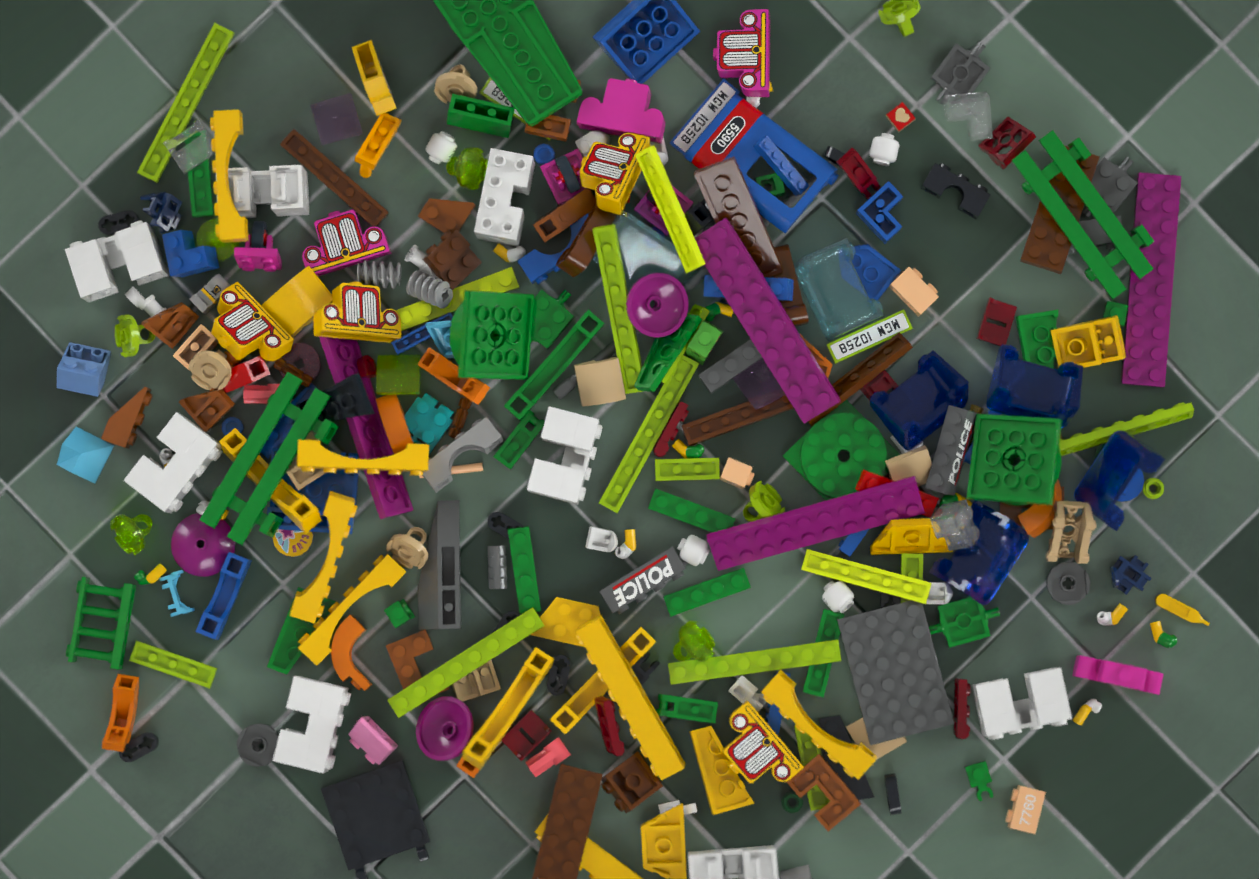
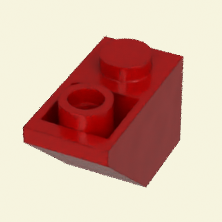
M261 355L231 367L232 376L223 390L225 393H228L270 375L266 362Z

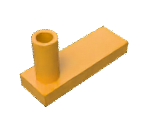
M387 113L381 114L355 156L354 161L361 164L359 174L362 177L368 178L372 175V170L375 169L400 127V119Z

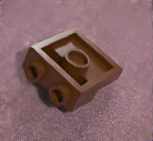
M457 229L452 232L450 230L446 231L440 237L442 241L437 246L435 243L425 251L427 255L422 259L439 279L449 283L452 290L482 263L469 248L470 244Z
M638 751L602 777L603 783L601 784L602 789L607 794L611 793L616 799L614 801L616 808L621 812L624 811L626 814L663 787Z

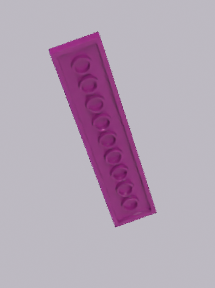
M1139 172L1137 176L1138 184L1136 188L1133 229L1142 224L1155 241L1148 247H1139L1153 267V270L1141 279H1138L1130 268L1124 339L1126 358L1123 359L1121 384L1164 388L1181 176Z
M728 219L721 220L695 237V241L705 261V267L802 422L806 423L839 403L841 399Z
M319 337L335 384L353 374L359 373L357 360L362 357L357 340ZM361 378L374 414L346 418L359 458L379 459L394 455L380 417L370 378ZM363 470L380 520L414 511L402 473L401 475H389L388 471H380V474H367V470Z
M915 476L709 533L706 536L717 570L720 571L888 524L891 520L906 519L924 514L925 511Z

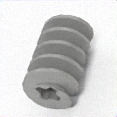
M364 260L362 266L359 263L357 265V282L362 284L365 282V285H371L373 282L374 286L378 287L382 283L383 288H387L390 283L392 289H395L399 283L400 287L401 263L398 262L396 268H394L392 262H389L388 267H385L384 262L381 261L379 267H377L375 261H372L371 266H368L367 261Z
M420 270L412 273L406 286L408 295L441 309L447 307L453 298V291L450 289L448 282L442 281L439 278L436 279L434 276H429Z

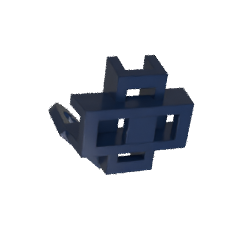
M166 192L140 196V200H149L151 202L149 208H143V211L153 218L150 223L151 227L158 226L160 233L176 229L182 215L177 213L182 204L179 199Z
M1134 555L1130 561L1120 556L1114 566L1110 567L1113 588H1118L1126 595L1133 586L1139 591H1143V586L1152 579L1143 572L1149 564L1137 559V555Z

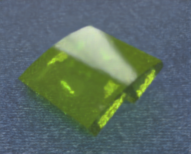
M378 355L377 395L420 394L421 367L417 364L421 359V355Z

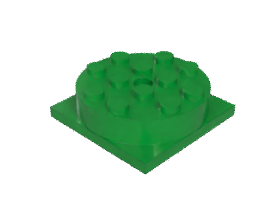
M464 290V301L457 308L451 320L450 347L459 365L458 377L528 380L534 294Z
M845 400L814 424L782 457L827 501L859 492L855 488L863 469L884 477L889 472L885 461L900 454L870 421L865 419L848 400ZM840 451L849 452V460L847 462H841L838 459Z
M976 414L966 498L970 500L998 501L1014 506L1027 504L1052 505L1054 486L1059 478L1062 465L1059 448L1062 420L1056 418ZM1021 457L1022 461L1014 467V460Z

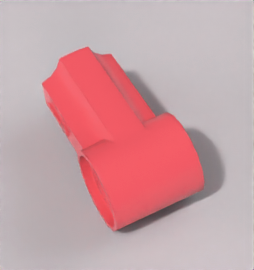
M267 384V386L245 385L243 390L244 404H267L269 397L276 392L280 384Z
M559 737L543 748L544 750L525 762L535 777L554 764L556 766L571 755Z

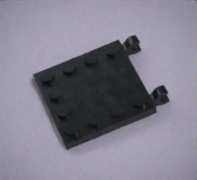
M403 760L321 789L348 871L355 869L357 879H368L364 865L415 847L420 862L429 859L425 844L431 841Z

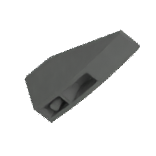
M459 500L438 501L426 549L428 560L422 567L418 584L419 630L462 629Z

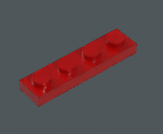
M863 469L855 489L862 491L894 482V480ZM919 490L925 511L922 515L931 518L939 498Z

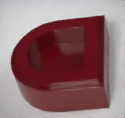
M365 355L358 358L357 367L361 378L378 376L376 364L370 356Z

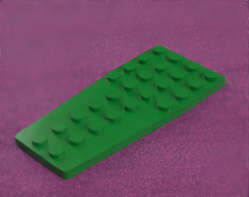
M433 0L453 32L528 126L532 127L582 95L580 84L533 0Z

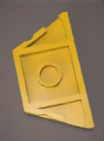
M935 518L891 520L870 546L871 555L953 552L952 542Z
M556 597L540 617L545 626L531 635L581 646L576 638V634H578L576 631L581 625L601 615L599 606Z
M679 804L641 824L643 869L656 872L666 879H687L684 805Z

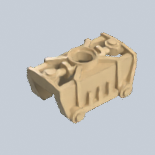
M1057 501V511L1052 521L1053 531L1051 539H1049V551L1046 553V559L1048 562H1057L1058 558H1074L1079 564H1088L1090 559L1088 548L1091 534L1096 529V522L1093 519L1089 503ZM1063 506H1065L1067 508V511L1069 512L1066 515H1064ZM1078 508H1083L1082 514L1076 518L1074 513L1078 511ZM1070 525L1074 527L1070 532H1063L1065 526ZM1071 539L1076 543L1074 552H1069L1067 545L1071 543Z

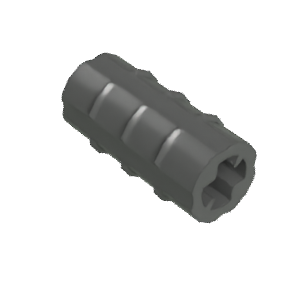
M488 546L487 568L489 589H507L506 546Z

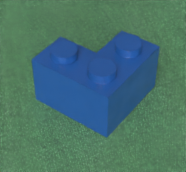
M889 181L856 212L858 217L884 244L902 228L889 211L902 200L903 196Z
M178 230L162 235L170 276L182 278L219 268L216 248L211 246L195 247L192 231Z

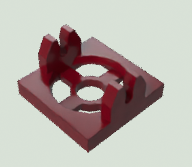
M1008 116L978 146L981 151L989 155L997 166L1004 170L1012 162L1011 160L1017 157L1036 136L1032 131ZM1017 134L1022 138L1018 143L1014 141ZM1011 136V139L1007 143H1001L1003 138ZM997 140L998 144L993 148L994 143ZM1003 148H1012L1006 154H998Z

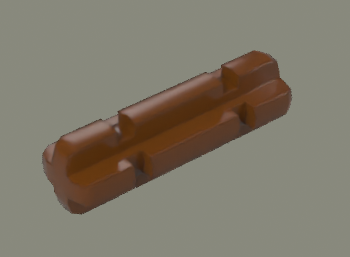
M281 358L275 361L274 368L283 371L285 375L289 372L303 380L301 384L305 387H309L312 384L313 378L308 374H304L303 371L290 363L287 364Z
M466 398L460 399L459 409L457 408L454 416L453 427L450 428L448 434L449 437L455 438L462 432L460 430L464 427L468 415L467 410L470 409L472 404L470 400Z

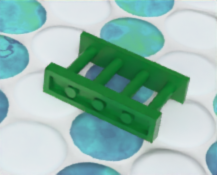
M82 577L81 581H78L76 588L79 597L71 644H68L66 649L68 662H76L77 656L105 660L111 664V669L121 670L123 669L136 585L124 583V587L117 589L89 584L90 578ZM94 593L119 597L121 606L117 610L87 606V594ZM84 614L115 618V621H118L117 630L108 631L82 627ZM84 635L110 639L114 642L113 651L109 653L79 648L80 637Z

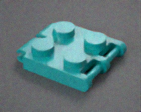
M425 393L422 399L420 397L416 398L405 414V420L409 432L414 435L412 437L414 444H422L417 440L418 438L429 444L430 455L452 424L453 420L450 418L454 412L443 404L436 409L435 406L439 401Z

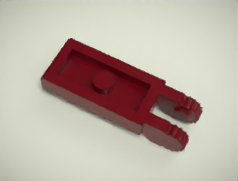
M854 148L847 151L837 161V164L867 201L872 197L867 190L870 185H872L875 191L882 188L877 182L876 176Z
M682 401L678 402L655 444L653 453L657 457L665 456L666 452H668L669 439L674 440L679 431L676 428L679 421L683 422L689 413L686 410L688 405Z
M955 678L954 735L958 739L964 740L970 734V726L966 723V718L970 716V706L967 705V696H970V684L967 683V679Z
M603 696L596 697L594 702L607 752L621 757L625 748L624 742L620 741L618 735L620 729L615 721V706L611 699Z

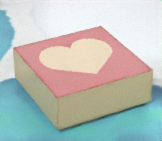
M903 102L886 114L887 119L898 132L916 119Z

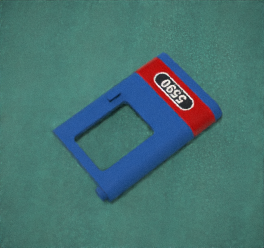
M735 94L685 155V158L698 169L735 156L759 214L785 234L823 187L828 184L833 185L839 176L836 174L838 171L836 167L738 94ZM768 136L779 150L817 178L793 208L785 205L747 176V172L761 156L753 146L762 137Z

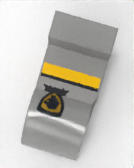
M217 274L189 300L206 315L219 302L221 292L231 285L220 274Z

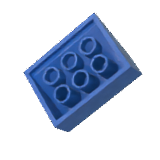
M632 0L592 38L629 79L643 84L692 40L700 30L676 0Z

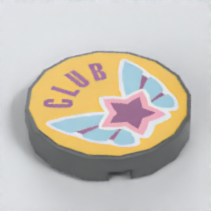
M278 529L272 538L273 546L278 553L285 557H301L309 552L313 546L314 532L305 534L303 531Z

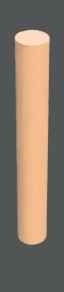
M483 463L452 466L451 474L483 471Z

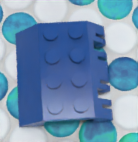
M272 448L271 461L273 460L275 453H277L279 448ZM341 452V456L347 457L346 452ZM349 453L348 458L359 459L358 453ZM336 469V473H325L300 490L296 488L287 473L282 478L318 509L322 521L309 532L330 533L328 518L323 516V510L330 491L355 498L354 505H357L359 470L357 474L345 473V469ZM270 499L267 515L269 512H272L284 519L278 529L302 531ZM355 516L354 518H349L347 524L351 526L349 534L353 532Z

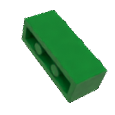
M452 94L447 124L509 138L515 108Z

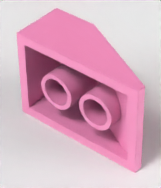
M369 716L362 717L348 734L351 737L349 740L351 744L357 749L361 747L366 752L364 756L373 765L375 763L380 765L398 747Z

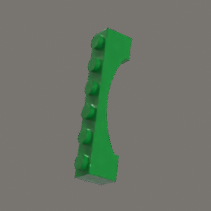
M588 309L538 369L508 400L504 408L521 421L601 330L605 323Z

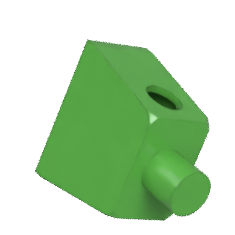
M704 320L689 343L684 355L703 366L724 331Z

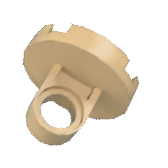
M457 65L450 72L444 73L437 78L434 92L437 98L447 104V101H451L452 94L475 98L477 86L470 78V73L464 65Z
M219 349L217 352L207 350L198 352L194 355L188 366L192 372V380L206 390H211V388L223 389L232 376L231 367L226 360L227 355Z
M413 527L406 535L395 534L387 543V552L391 551L393 554L391 558L408 569H412L413 566L421 569L428 560V552L423 546L426 540V533L422 528ZM412 534H417V535H419V536L421 537V541H417L415 538L411 537L410 535H412Z

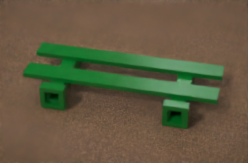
M1052 130L1038 140L1053 160L1050 164L1040 170L1026 150L1011 161L1026 180L1021 185L1022 189L1027 195L1033 192L1036 194L1089 267L1084 271L1086 277L1091 282L1097 279L1111 299H1114L1124 292L1126 288L1112 270V267L1125 259L1138 279H1141L1152 271L1153 267L1139 247H1148L1155 241L1142 224L1130 231L1132 236H1129L1076 162V160L1081 162L1092 155L1080 138H1077L1068 144L1070 149L1067 150ZM1062 172L1116 248L1104 257L1049 183V180Z
M289 372L286 373L276 392L269 397L266 409L220 486L216 487L213 491V498L199 519L215 529L227 507L238 512L240 515L227 537L240 545H243L255 523L261 526L259 531L273 538L284 519L276 514L269 512L267 515L262 511L295 458L298 440H305L312 430L316 433L315 438L328 445L339 427L327 419L324 422L318 420L319 415L331 396L317 388L314 389L302 410L290 403L303 380ZM284 414L293 419L295 423L248 502H245L235 496L281 416Z

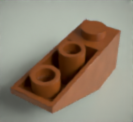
M585 188L536 220L533 226L543 241L546 242L589 213L596 203V198L589 188Z
M144 387L108 419L101 438L102 440L127 449L130 448V445L133 446L135 444L137 426L142 425L145 414H143L145 405L148 406L152 399L151 389Z

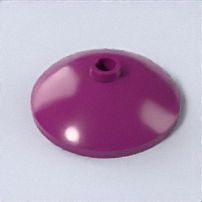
M664 273L645 275L636 281L629 291L626 302L627 315L634 328L644 335L650 337L670 335L682 325L688 312L687 293L683 285L671 275ZM654 300L655 305L651 308L650 302Z
M196 513L183 519L174 530L171 540L172 554L176 563L187 573L201 577L212 576L221 571L228 552H235L236 542L227 537L231 527L225 520L220 519L214 529L200 521L199 519L202 515ZM198 541H204L205 545L203 548L198 547Z
M449 696L439 697L431 701L422 710L416 725V738L420 749L426 756L438 761H448L459 756L469 744L473 734V718L469 708L461 700Z

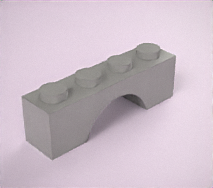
M487 417L483 420L478 419L475 421L470 430L466 433L464 431L459 433L454 438V442L450 445L442 446L437 451L438 454L433 458L429 457L428 471L423 472V477L435 493L453 481L451 474L452 464L461 453L469 450H478L488 454L504 442L501 434Z

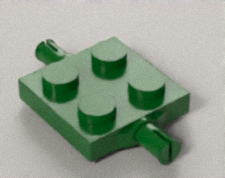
M542 289L534 298L531 342L540 343L547 350L575 318L563 305L571 296L565 289L557 299L549 296Z
M979 595L937 606L940 624L928 627L929 630L936 628V630L930 631L931 635L942 632L950 648L991 636L988 628V619L1000 616V612L991 614L999 611L998 607L985 610Z

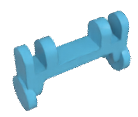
M183 570L159 578L160 581H168L167 584L161 586L162 589L170 588L174 604L168 605V609L176 608L177 612L171 613V617L195 611V608L187 607L180 601L176 588L180 574L184 573Z

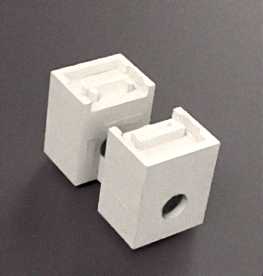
M491 148L474 229L477 239L519 246L525 215L523 208L511 206L512 192L529 195L535 168L533 156Z
M302 165L269 166L267 171H251L248 167L228 168L230 194L235 208L241 217L255 218L256 204H272L271 210L277 216L309 215L308 173Z
M141 220L131 223V227L117 231L113 236L107 238L93 239L82 243V241L71 243L70 248L65 249L80 298L87 302H92L119 293L112 269L127 265L131 281L137 280L139 286L169 276L153 227L147 222L143 223Z
M549 406L541 434L542 441L565 446L566 448L561 465L535 459L527 487L528 492L577 505L579 500H584L586 488L583 487L584 481H589L592 468L588 467L590 459H595L597 447H594L595 439H600L603 428L602 425H599V419Z
M178 412L174 414L157 436L160 441L176 452L165 468L151 457L147 458L143 455L123 480L162 511L171 514L173 511L177 512L184 503L182 499L192 488L194 480L203 474L212 460L216 461L223 453L218 441Z
M1061 667L1025 673L1024 678L1029 698L1012 701L1008 679L1001 678L971 685L982 736L994 740L1003 738V733L1009 732V735L1021 733L1022 729L1030 727V730L1043 728V725L1050 723L1052 726L1067 724V720L1072 719Z
M294 676L286 708L309 713L310 717L306 733L289 728L280 730L273 761L320 773L328 772L330 768H333L336 756L332 754L338 741L336 733L338 727L342 725L344 706H348L351 693H348L349 688L303 676Z
M774 845L688 852L690 879H778L776 848Z

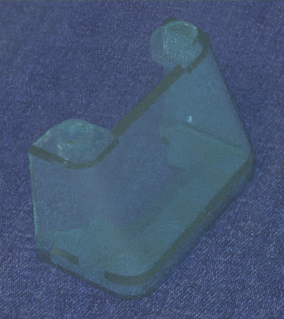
M622 211L621 215L617 214L612 224L616 226L625 277L634 283L641 277L651 273H664L678 279L685 269L674 244L630 213ZM596 251L592 260L599 264L598 254Z
M847 238L804 256L794 264L797 280L828 341H833L883 316V307L880 301L874 298L869 299L852 263L856 253L855 248L851 242L849 243Z

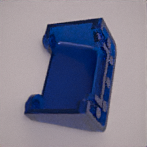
M1002 344L998 349L987 395V408L1009 416L1061 419V428L1066 427L1080 408L1083 366L1073 362H1065L1058 369L1018 359L1019 351L1015 347Z
M934 350L928 355H923L918 361V372L888 394L884 390L877 391L870 398V407L897 442L907 451L914 448L944 424L949 405L963 409L968 402L969 381Z
M1118 430L1111 435L1075 489L1074 498L1077 502L1089 503L1092 514L1117 531L1124 521V512L1115 503L1138 469L1146 473L1156 472L1165 458L1128 432Z
M975 500L969 508L967 515L972 527L951 560L944 557L938 559L929 572L981 605H986L993 599L1029 541V534L1012 519Z

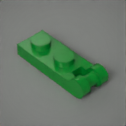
M531 410L527 412L493 456L510 470L544 427L545 421L535 417V413ZM528 423L535 427L532 432L526 428Z
M658 694L660 702L659 709H656V712L659 716L715 724L718 702ZM668 702H674L673 711L667 710Z

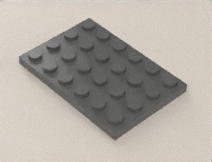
M911 600L837 620L870 745L954 724L922 603Z

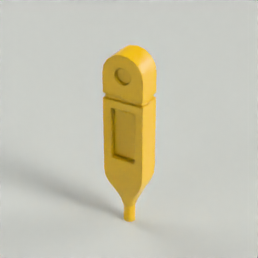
M1159 594L1155 598L1157 606L1188 622L1203 623L1207 626L1210 624L1202 618L1197 610L1166 594Z

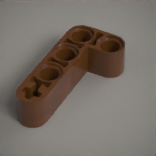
M596 202L573 243L559 257L556 266L572 277L582 273L597 251L593 228L612 225L617 214L599 209Z
M785 244L774 247L783 266V272L773 275V278L794 280L793 301L779 302L795 327L806 325L809 322L806 306L802 301L789 245Z

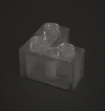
M986 91L944 96L945 117L948 122L967 120L968 136L971 141L993 138L990 96Z
M966 499L942 504L930 519L936 538L945 537L949 551L972 547L979 539L978 527L974 526L972 519L973 511L968 506Z

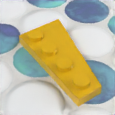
M712 726L689 731L712 815L754 804L742 780L729 767V764L732 762L723 753V746Z

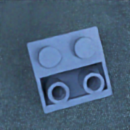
M69 342L57 367V388L98 397L105 382L111 351Z

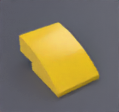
M307 266L261 306L293 338L313 321V316L317 310L327 303H332L333 297L310 266Z
M1118 315L1051 330L1059 372L1100 365L1126 358Z

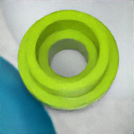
M1149 478L1144 482L1143 494L1149 499H1157L1162 496L1164 485L1157 478ZM1150 485L1156 486V492L1152 493L1149 490Z

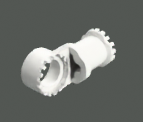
M413 245L411 250H409L410 253H407L404 260L406 262L410 261L419 267L421 272L427 273L429 276L432 275L437 279L438 277L422 260L426 254L420 251L417 245Z
M135 287L130 288L125 293V296L137 308L145 310L151 317L167 309L166 307L163 308L155 300L154 295L145 299Z

